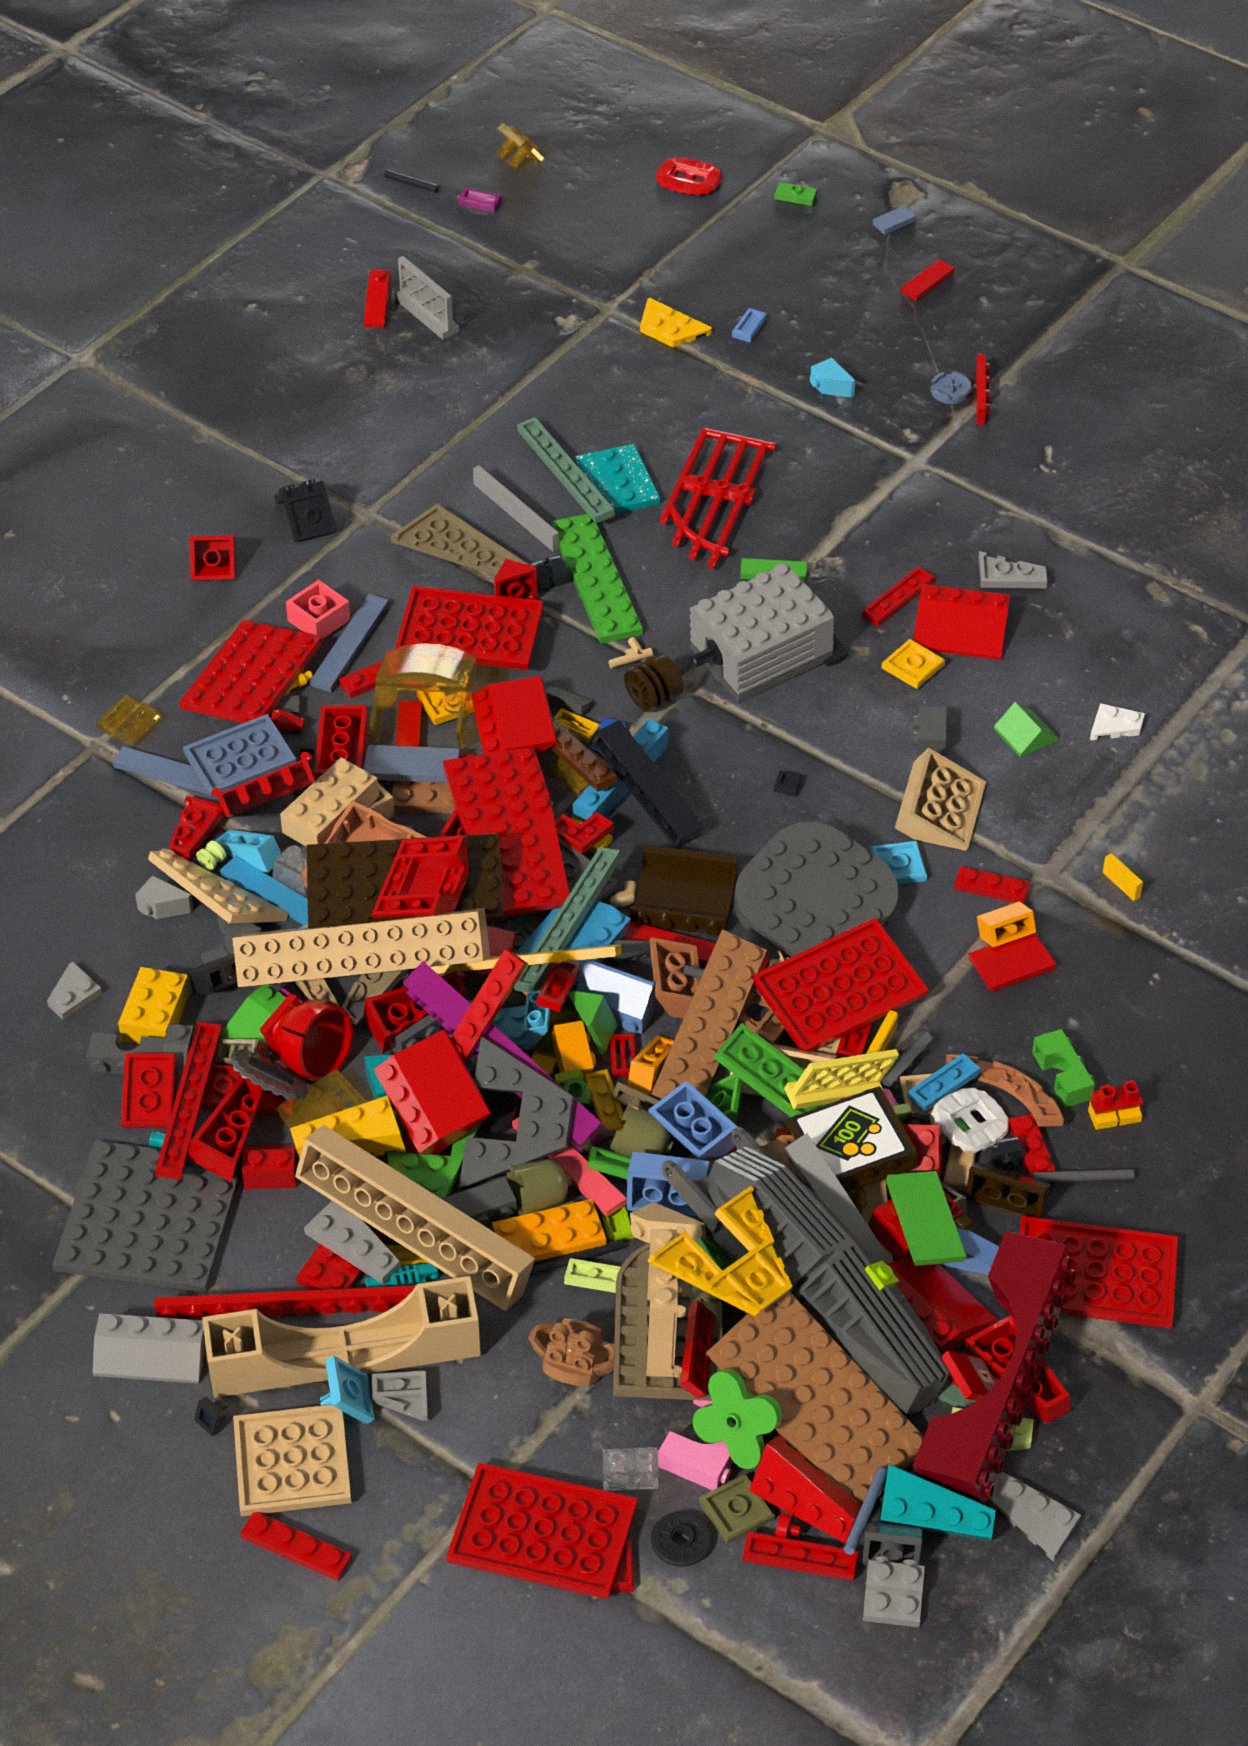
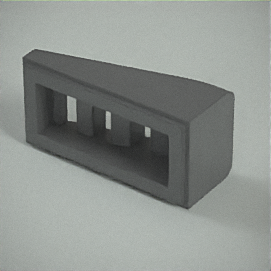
M615 940L613 942V945L621 944L622 951L620 955L613 957L614 964L651 956L650 942Z

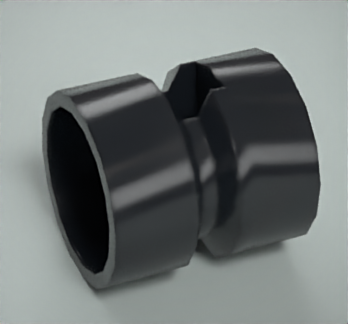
M559 555L546 558L545 562L539 560L528 564L535 566L537 569V591L548 588L550 583L557 585L567 581L565 565Z

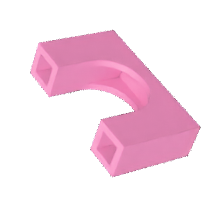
M694 1400L693 1404L700 1407L713 1403L712 1401ZM670 1431L658 1451V1467L710 1490L720 1487L722 1483L726 1484L730 1478L732 1471L730 1468L733 1460L724 1441L713 1444H701Z

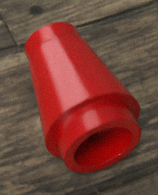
M281 708L279 710L274 709L271 717L272 722L279 731L302 732L305 719Z

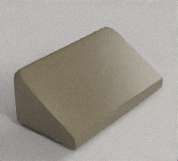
M617 1082L611 1099L626 1106L628 1104L635 1105L646 1111L659 1102V1100L620 1082Z

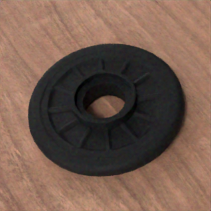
M673 1512L663 1516L657 1521L651 1533V1545L655 1554L662 1561L673 1566L684 1567L698 1563L708 1554L712 1544L711 1531L706 1522L699 1516L689 1512ZM678 1534H685L688 1536L689 1541L685 1544H678L673 1538Z

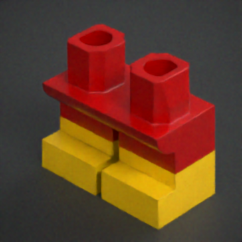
M1132 1080L1125 1082L1121 1087L1114 1088L1111 1085L1101 1086L1099 1091L1092 1092L1088 1112L1095 1129L1099 1130L1118 1126V1122L1119 1125L1142 1122L1140 1105H1144L1136 1082Z

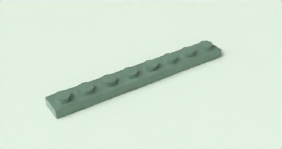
M536 417L517 424V430L595 523L615 516L614 508Z
M599 847L532 953L564 950L623 858L620 850ZM556 962L527 965L514 986L515 991L526 993L538 991Z

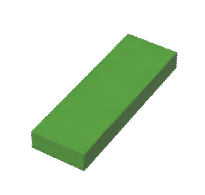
M742 558L740 579H753L758 573H766L773 570L778 564H787L803 582H806L807 562Z

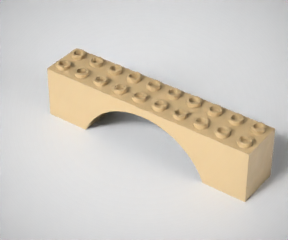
M485 908L353 925L248 933L232 938L238 987L414 969L422 961L429 967L480 962L490 957Z
M470 1276L417 1284L414 1290L392 1309L371 1319L340 1327L303 1328L290 1326L269 1319L257 1309L202 1317L214 1398L328 1380L325 1360L333 1355L366 1374L481 1356L479 1320Z

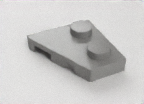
M71 962L47 1000L48 1007L64 1020L102 995V990L74 962Z
M426 1371L372 1374L373 1403L422 1421H428Z

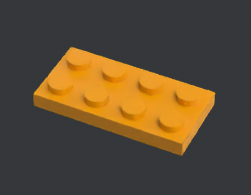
M592 1199L492 1222L493 1232L535 1258L534 1262L606 1245V1237Z

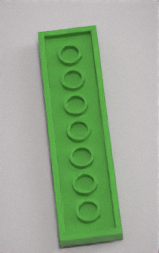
M588 514L550 521L551 526L559 532V549L600 644L643 635L641 623L597 524Z

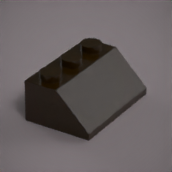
M975 1162L969 1169L966 1201L1018 1217L1041 1218L1049 1198L1051 1184L1019 1175L1016 1172L1005 1171L990 1164Z

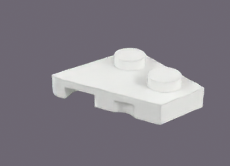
M1100 703L1090 740H1097L1098 736L1110 735L1111 738L1137 736L1140 734L1145 713Z

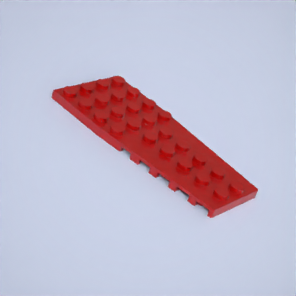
M534 746L443 760L444 773L457 817L465 835L499 833L504 917L561 908L569 896V889L550 796Z

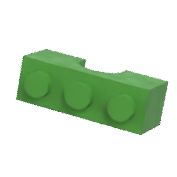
M1062 1029L1034 1037L1032 1053L1041 1069L1045 1071L1057 1068L1064 1071L1056 1074L1054 1090L1063 1106L1067 1108L1091 1100L1092 1092L1096 1088L1095 1079L1092 1074H1088L1082 1057L1077 1056L1071 1039L1065 1036Z

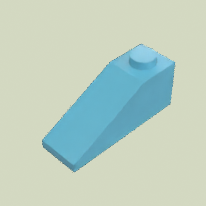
M228 830L215 840V842L222 846L226 854L233 858L237 856L265 873L275 870L277 865L284 860L273 835Z

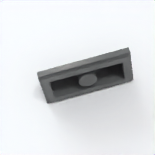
M551 686L545 689L549 705L557 709L562 708L583 717L592 705L591 700Z

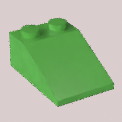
M263 984L247 997L221 1032L220 1039H259L268 1044L260 1028L286 997L270 985ZM231 1046L228 1047V1052H227L228 1055H229ZM269 1047V1049H268V1054H267V1055H269V1054L272 1052V1050L270 1049V1047Z

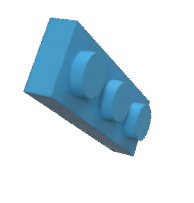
M962 1053L910 1089L907 1097L925 1113L942 1098L955 1092L980 1074V1067Z

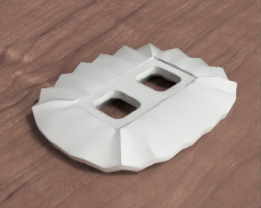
M963 1088L945 1096L933 1106L932 1115L935 1118V1125H942L943 1135L949 1138L952 1145L959 1146L963 1151H972L973 1153L979 1150L984 1151L994 1146L996 1140L1003 1139L1008 1133V1117L1002 1107L985 1091L977 1090L976 1088ZM974 1110L979 1111L986 1121L978 1123L970 1112ZM960 1118L970 1129L963 1132L954 1121Z

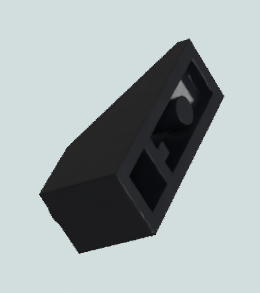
M234 954L207 962L187 971L193 994H212L237 983Z

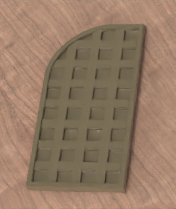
M706 1236L707 1241L720 1247L712 1236ZM650 1243L637 1249L625 1260L616 1278L613 1396L712 1401L708 1385L706 1396L697 1399L680 1385L681 1376H646L650 1300H647L649 1262L647 1260L649 1259ZM678 1278V1286L682 1288V1295L678 1297V1305L686 1308V1315L684 1317H677L674 1366L682 1368L690 1304L698 1300L715 1314L713 1347L722 1338V1300L714 1302L709 1293ZM711 1359L708 1383L711 1376L720 1371V1368Z

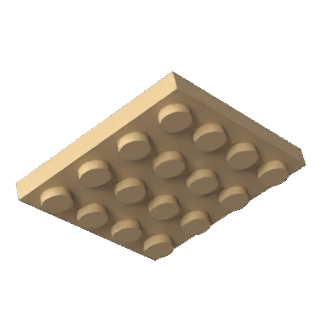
M332 1405L233 1416L241 1516H249L253 1512L266 1514L351 1503L343 1411Z

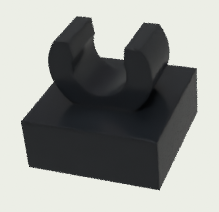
M206 1396L198 1401L194 1421L211 1436H214L221 1430L222 1422L226 1418L223 1410L227 1409L228 1405L221 1399L212 1402Z

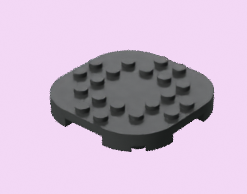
M800 822L779 831L744 867L736 882L734 902L736 915L747 931L751 934L756 931L792 957L875 917L882 927L884 925L887 926L895 912L898 900V884L892 870L884 861L838 829L819 822Z

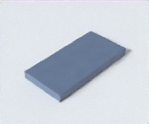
M368 745L363 770L377 777L378 780L447 783L443 769V760L460 758V749Z

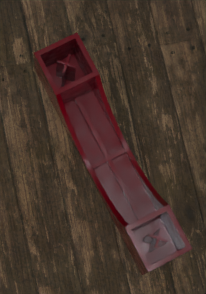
M1009 1231L1004 1233L989 1271L988 1279L997 1302L1015 1320L1016 1340L1011 1360L999 1381L978 1401L955 1413L931 1418L913 1463V1469L917 1477L985 1506L988 1498L991 1499L994 1495V1482L997 1475L1001 1474L1004 1469V1456L1006 1451L1010 1450L1013 1445L1015 1427L1021 1424L1023 1406L1031 1398L1033 1380L1038 1378L1040 1374L1041 1359L1043 1354L1046 1355L1049 1351V1338L1052 1331H1056L1058 1327L1059 1312L1061 1308L1066 1306L1068 1299L1067 1291L1076 1279V1270L1072 1264V1257L1069 1255L1065 1244Z

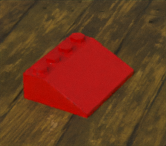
M922 584L913 641L933 652L1001 660L1010 595Z
M541 676L490 684L471 694L484 754L534 746L537 755L558 744Z
M444 1029L392 1055L373 1069L419 1154L427 1156L437 1155L492 1114L450 1036Z
M912 1256L887 1264L899 1280L896 1286L922 1321L941 1356L947 1350L956 1352L966 1345V1339L997 1322V1318L940 1264L915 1266Z

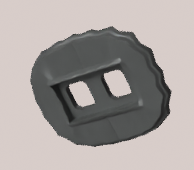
M240 1049L231 1055L229 1063L233 1065V1070L241 1074L242 1078L250 1079L253 1085H260L263 1090H271L274 1095H282L286 1100L291 1099L297 1102L301 1099L305 1100L308 1094L306 1080H303L298 1074H294L289 1068H284L280 1063H273L270 1058H263L260 1053H252L250 1050Z

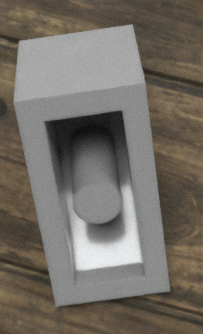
M154 876L135 894L138 910L142 914L156 919L188 914L194 910L190 893Z

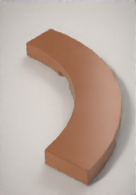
M946 1055V1064L954 1060L959 1055ZM966 1055L980 1067V1074L973 1080L989 1083L1015 1096L1032 1113L1038 1127L1063 1126L1064 1118L1058 1105L1052 1097L1049 1098L1042 1091L1043 1087L1033 1079L1002 1063L994 1061L992 1064L978 1060L979 1057Z

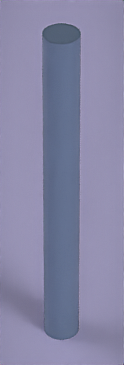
M880 1467L876 1471L843 1550L846 1554L852 1555L856 1550L886 1479L888 1471L885 1468Z

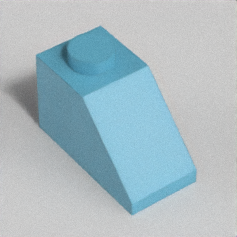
M830 358L811 366L810 382L822 394L854 397L855 380L834 359Z

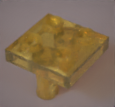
M501 123L497 128L506 136V141L496 154L506 161L511 152L518 148L507 162L516 170L527 157H531L538 164L544 159L539 154L540 149L533 143L530 144L531 140L524 134H519V131L512 125L507 127L504 123Z

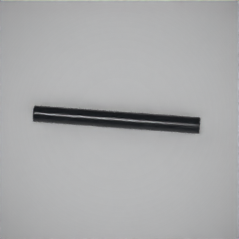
M619 1239L608 1242L604 1246L570 1253L533 1264L530 1276L567 1266L570 1258L587 1260L624 1249L623 1242Z

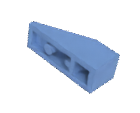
M957 1228L966 1254L965 1261L943 1263L940 1265L988 1275L999 1246L969 1230Z

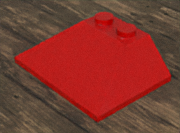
M464 836L402 840L371 914L372 917L427 916L453 912L469 875L466 838Z

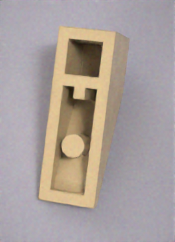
M655 1202L630 1213L632 1235L644 1242L650 1243V1229H677L678 1226L685 1227L686 1232L694 1241L698 1237L707 1240L705 1223Z

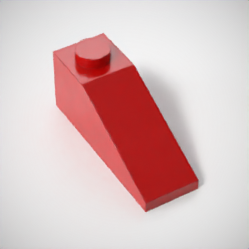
M370 270L364 327H385L392 291L390 270Z

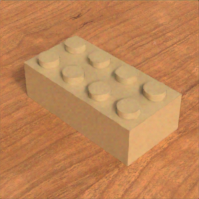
M340 758L280 814L282 833L306 847L308 844H324L331 835L334 825L352 800L368 808L379 798L378 778L349 761Z

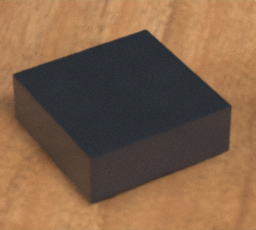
M780 770L774 784V792L796 797L803 775Z

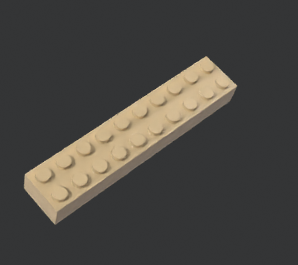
M322 1125L305 1138L295 1175L296 1178L453 1278L470 1276L473 1291L504 1311H507L523 1296L535 1261L533 1256L327 1126Z

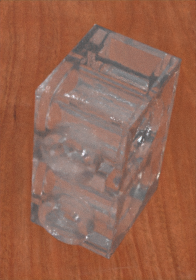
M657 1447L602 1449L604 1491L658 1489L659 1467Z

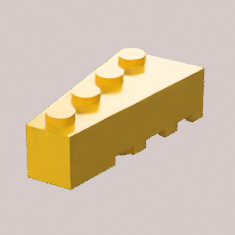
M388 1096L290 1128L299 1158L301 1157L305 1138L322 1125L327 1126L369 1154L373 1153L374 1156L385 1155V1151L396 1150L397 1153L406 1152Z

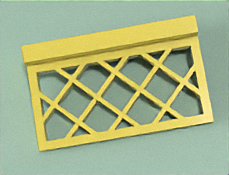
M896 1049L810 1063L799 1080L787 1083L784 1089L793 1109L833 1103L878 1086L883 1089L880 1081L896 1061L899 1054Z

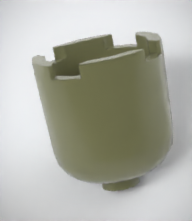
M628 1104L622 1117V1124H625L622 1131H616L610 1149L630 1158L633 1151L658 1155L665 1153L669 1155L674 1143L670 1139L671 1133L648 1111Z
M543 1159L509 1166L510 1172H507V1182L518 1204V1216L554 1208L566 1200L568 1187L571 1186V1178L568 1171L564 1172L558 1162L552 1159Z

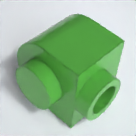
M580 1078L568 1080L563 1088L582 1106L591 1107V1087Z

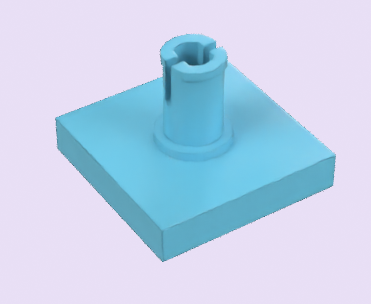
M334 1355L326 1359L330 1392L320 1397V1401H322L320 1403L321 1406L332 1405L365 1424L375 1420L368 1375Z

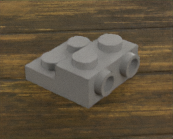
M884 1556L868 1560L863 1621L919 1627L925 1566H920L917 1561L911 1559L904 1560L902 1563H894Z

